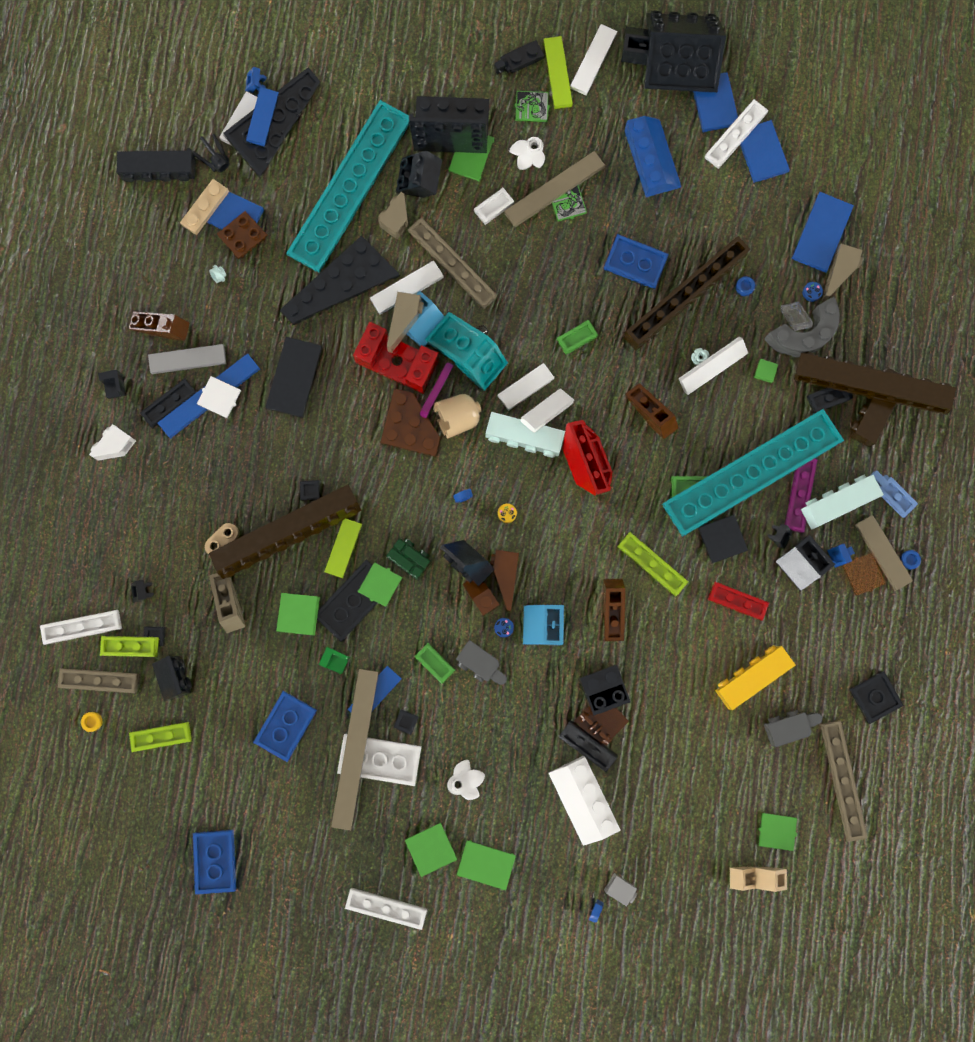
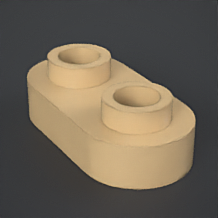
M231 523L223 524L206 541V552L209 554L214 551L211 548L213 543H217L216 549L238 539V528ZM230 529L231 534L229 536H226V530Z

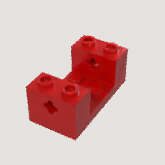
M369 321L353 354L355 362L424 394L439 363V353L422 345L418 350L403 342H400L392 353L388 352L387 343L389 336L387 329ZM395 357H401L403 362L401 365L396 366L392 363V360Z

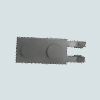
M470 640L456 658L459 661L457 664L465 671L468 668L475 673L473 677L482 683L484 680L488 682L491 679L495 683L503 685L507 681L506 676L497 669L499 666L498 660Z
M797 709L787 712V716L782 718L779 715L768 718L769 722L764 723L770 745L778 747L809 737L812 732L810 727L823 722V717L820 713L806 714L805 712H798Z

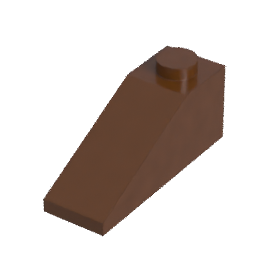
M640 383L625 394L626 398L650 427L663 439L678 429L675 415Z
M496 550V554H491L490 564L494 566L495 570L493 572L506 610L511 612L519 553Z
M603 579L605 641H624L625 585L623 579Z

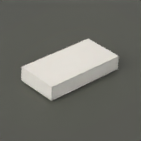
M501 188L475 207L474 212L486 225L514 204V200L504 188Z

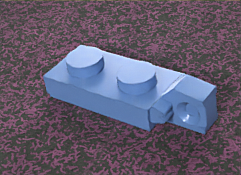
M877 470L871 474L874 475L884 494L881 497L902 518L906 517L918 505L892 477L882 476Z

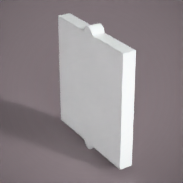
M211 376L206 387L202 389L203 393L197 404L228 418L233 406H236L235 402L241 390Z

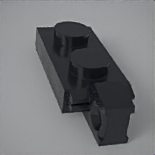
M537 40L504 54L500 57L501 60L494 63V69L497 75L504 71L514 73L543 60L544 53Z
M826 388L808 395L807 399L813 414L822 409L826 410L853 399V393Z

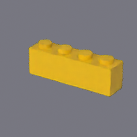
M773 645L765 650L766 655L761 658L757 656L749 662V667L738 669L733 673L735 677L730 680L725 679L718 684L719 688L715 691L728 710H734L795 666V663L782 646L775 647Z

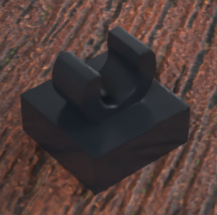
M781 524L780 527L773 525L772 528L777 533L774 536L768 534V538L774 541L777 547L785 549L793 532L787 525Z
M137 580L131 583L133 603L142 602L154 595V593H147L145 591L146 587L152 586L151 582L144 584V580Z

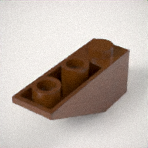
M133 311L129 330L171 340L185 341L190 323L173 314Z

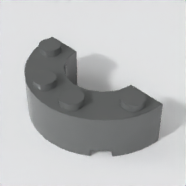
M835 297L823 302L813 310L814 327L812 331L805 333L796 332L790 329L787 324H784L769 332L764 338L765 341L775 351L791 355L792 357H800L801 353L806 352L816 353L829 342L838 328L840 314Z

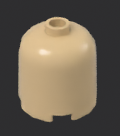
M460 394L433 404L434 412L438 411L440 419L437 420L438 425L447 439L476 427L479 422L480 404L478 401L475 402L469 395Z

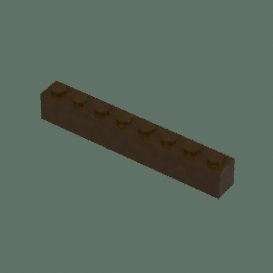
M737 236L625 332L623 338L637 351L746 258L751 249Z
M811 352L800 354L794 376L796 381L948 415L952 409L957 387H952L949 383H934L927 378L917 379L912 378L909 374H894L890 370H877L869 365H854L851 361L841 362L828 356L823 358Z
M349 484L210 552L209 555L216 572L221 578H229L243 569L250 568L261 560L268 559L277 552L286 550L295 543L304 541L305 538L313 534H318L330 526L337 525L348 517L355 516L362 510Z

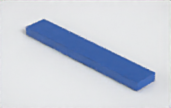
M247 353L216 377V379L237 388L259 371L260 368ZM202 389L158 422L170 439L208 410L197 404L203 393Z

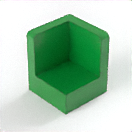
M327 647L319 665L342 674L350 657Z

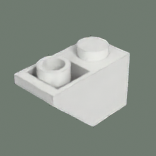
M112 424L111 427L105 429L101 440L92 446V452L89 455L96 460L122 457L127 454L136 440Z

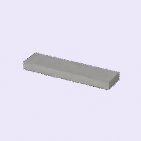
M223 344L148 354L151 374L227 364Z

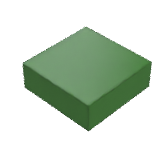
M760 359L754 378L772 383L778 364Z

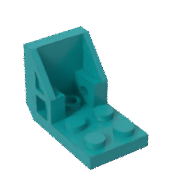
M450 312L447 313L425 339L427 344L452 359L457 367L483 391L487 389L508 364L497 344L489 336Z

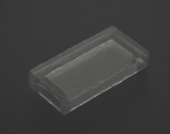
M800 302L781 305V312L794 331L812 327L813 321Z

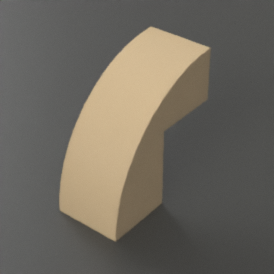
M772 867L730 868V889L742 891L761 889L773 892L787 890V869Z

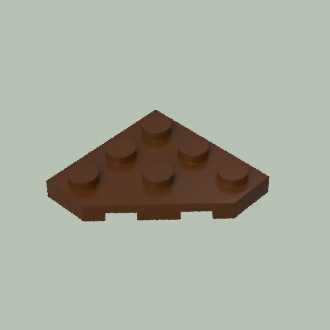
M394 388L380 443L436 457L440 437L428 417L425 419L420 416L422 407L414 394Z

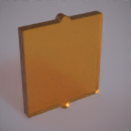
M872 553L860 558L855 557L853 561L842 565L856 596L867 591L872 592L874 588L886 584Z

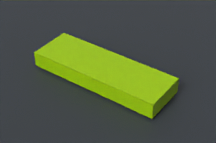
M349 519L342 521L324 571L325 573L344 578L362 528L361 523Z
M101 636L100 656L158 657L159 637Z
M189 722L129 733L132 752L192 741Z

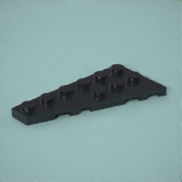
M309 67L277 91L279 95L265 147L246 141L254 109L223 133V136L259 178L262 177L320 85V80Z
M361 235L283 306L280 312L295 325L313 317L316 313L332 308V306L340 302H346L368 292L373 287L381 286L393 278L396 279L400 277V274Z

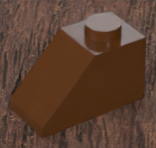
M466 581L462 584L482 616L499 607V603L484 581L479 586L473 581L471 583Z

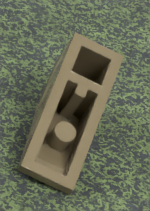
M840 244L836 249L821 299L822 302H825L857 268H860L863 261L861 249Z
M397 292L387 343L388 352L392 353L418 320L419 313L422 314L424 302H421L420 295Z
M218 573L210 575L219 623L226 633L244 628L245 623L231 577L222 579Z

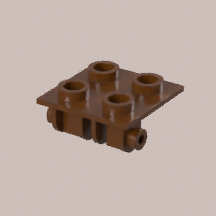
M246 211L217 233L218 237L228 246L237 259L244 258L243 256L248 251H252L253 247L256 248V245L261 241H265L264 238L268 236Z
M589 706L574 720L583 730L604 745H608L612 738L629 722L617 708L593 716Z

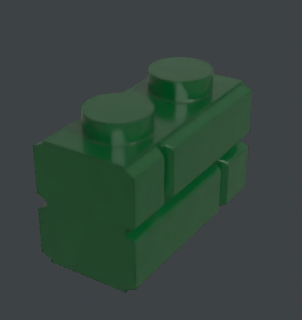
M399 538L386 557L418 581L431 564V560H429L430 555L422 549L418 552L413 548L415 544L407 538L405 540Z

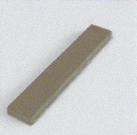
M593 151L506 209L504 214L512 225L517 227L553 201L602 170L605 164L596 152Z
M422 217L408 229V232L483 309L497 298L495 292Z
M841 720L822 723L820 726L846 841L852 842L867 839Z

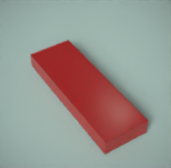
M718 582L713 583L708 597L709 601L763 621L769 605L767 601Z

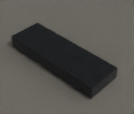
M184 378L141 411L140 414L153 429L160 420L197 392Z
M571 720L559 734V738L605 772L608 771L618 758L616 753Z

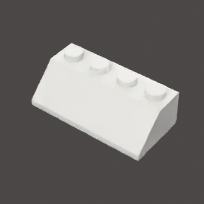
M581 756L549 772L550 778L583 846L603 840L621 831L586 757Z

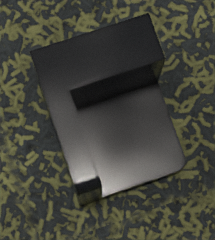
M116 369L98 373L99 381L104 384L108 399L126 396L123 374Z

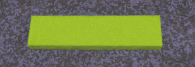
M562 36L544 38L543 43L554 109L572 107L573 103Z
M631 532L617 546L675 597L689 582Z

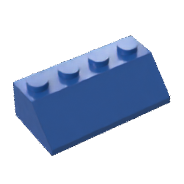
M642 116L627 120L624 131L645 196L649 197L681 188L660 119Z

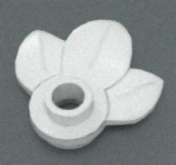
M531 137L527 141L519 140L509 150L512 154L518 156L517 166L520 170L528 169L532 164L537 168H541L544 164L543 142L538 137ZM536 145L537 149H532L531 146Z
M463 760L454 767L453 776L449 778L447 783L448 790L452 794L461 795L467 800L476 799L480 796L476 787L480 786L483 782L485 774L479 770H471L469 760ZM456 781H459L461 784L459 789L455 787Z

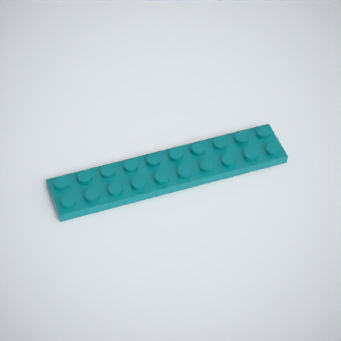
M381 100L378 102L288 249L287 256L320 273L410 125L409 115Z
M824 409L672 497L662 505L683 537L842 443L844 439Z

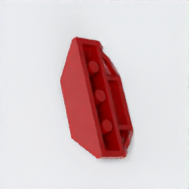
M583 420L566 424L562 449L575 483L594 496L610 491L613 471L599 436Z

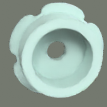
M214 265V268L209 270L211 277L216 283L224 282L226 277L224 269L221 266Z
M698 348L692 353L691 359L697 366L709 358L710 355L707 350Z

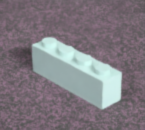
M491 412L485 437L494 443L502 441L507 443L509 447L518 448L520 446L524 447L528 452L536 453V451L543 452L544 456L554 458L559 456L565 431L543 426L534 433L521 422V419Z
M864 474L854 479L856 483L852 485L848 482L839 486L840 491L834 493L831 490L823 494V499L819 501L814 498L806 502L807 506L802 508L801 511L811 530L883 496L884 494L874 475L866 478Z

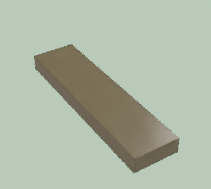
M871 515L855 524V527L894 591L913 581L874 516Z
M60 668L57 688L137 693L139 674Z

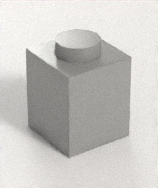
M616 873L613 874L604 889L606 894L625 906L633 903L637 896V888Z

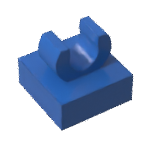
M253 67L247 73L245 91L253 93L255 89L259 91L260 87L266 88V86L261 85L259 82H264L267 79L265 75H260L259 68Z
M845 544L827 550L831 560L835 563V568L851 562L850 555L855 554L852 546L846 548Z

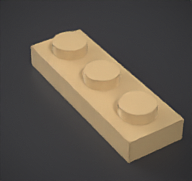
M212 179L181 220L180 224L197 235L229 193L228 188Z

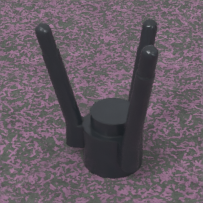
M212 134V137L220 154L213 150L203 136L200 137L212 154L210 158L211 163L192 149L187 148V150L193 152L197 159L209 166L213 172L218 171L221 173L230 165V159L226 156L215 134Z

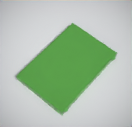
M488 135L487 153L455 152L448 171L479 181L492 143L494 142V137Z
M467 840L457 875L506 890L516 855Z

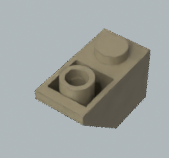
M402 192L392 198L390 206L387 210H383L378 217L380 228L397 240L408 227L405 197Z

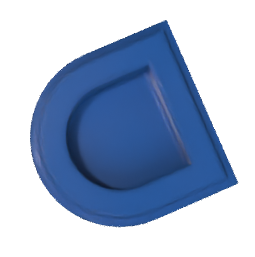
M598 899L589 917V920L594 923L597 922L604 905Z

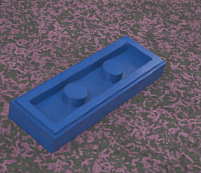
M260 87L246 138L247 142L265 147L279 92Z
M386 666L378 675L372 711L402 679L389 666ZM353 704L348 708L350 712H352Z

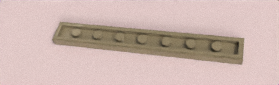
M359 669L332 828L352 830L379 672Z

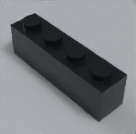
M191 150L117 151L116 173L125 182H133L134 180L145 182L153 180L165 182L171 180L189 181L190 179H195L196 158Z

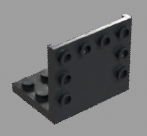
M661 11L646 13V24L650 39L644 89L717 93L726 34L719 17H716L715 14L698 16L697 13L680 15L679 12L662 14Z
M416 97V115L414 117L413 113H409L414 151L487 153L489 99Z

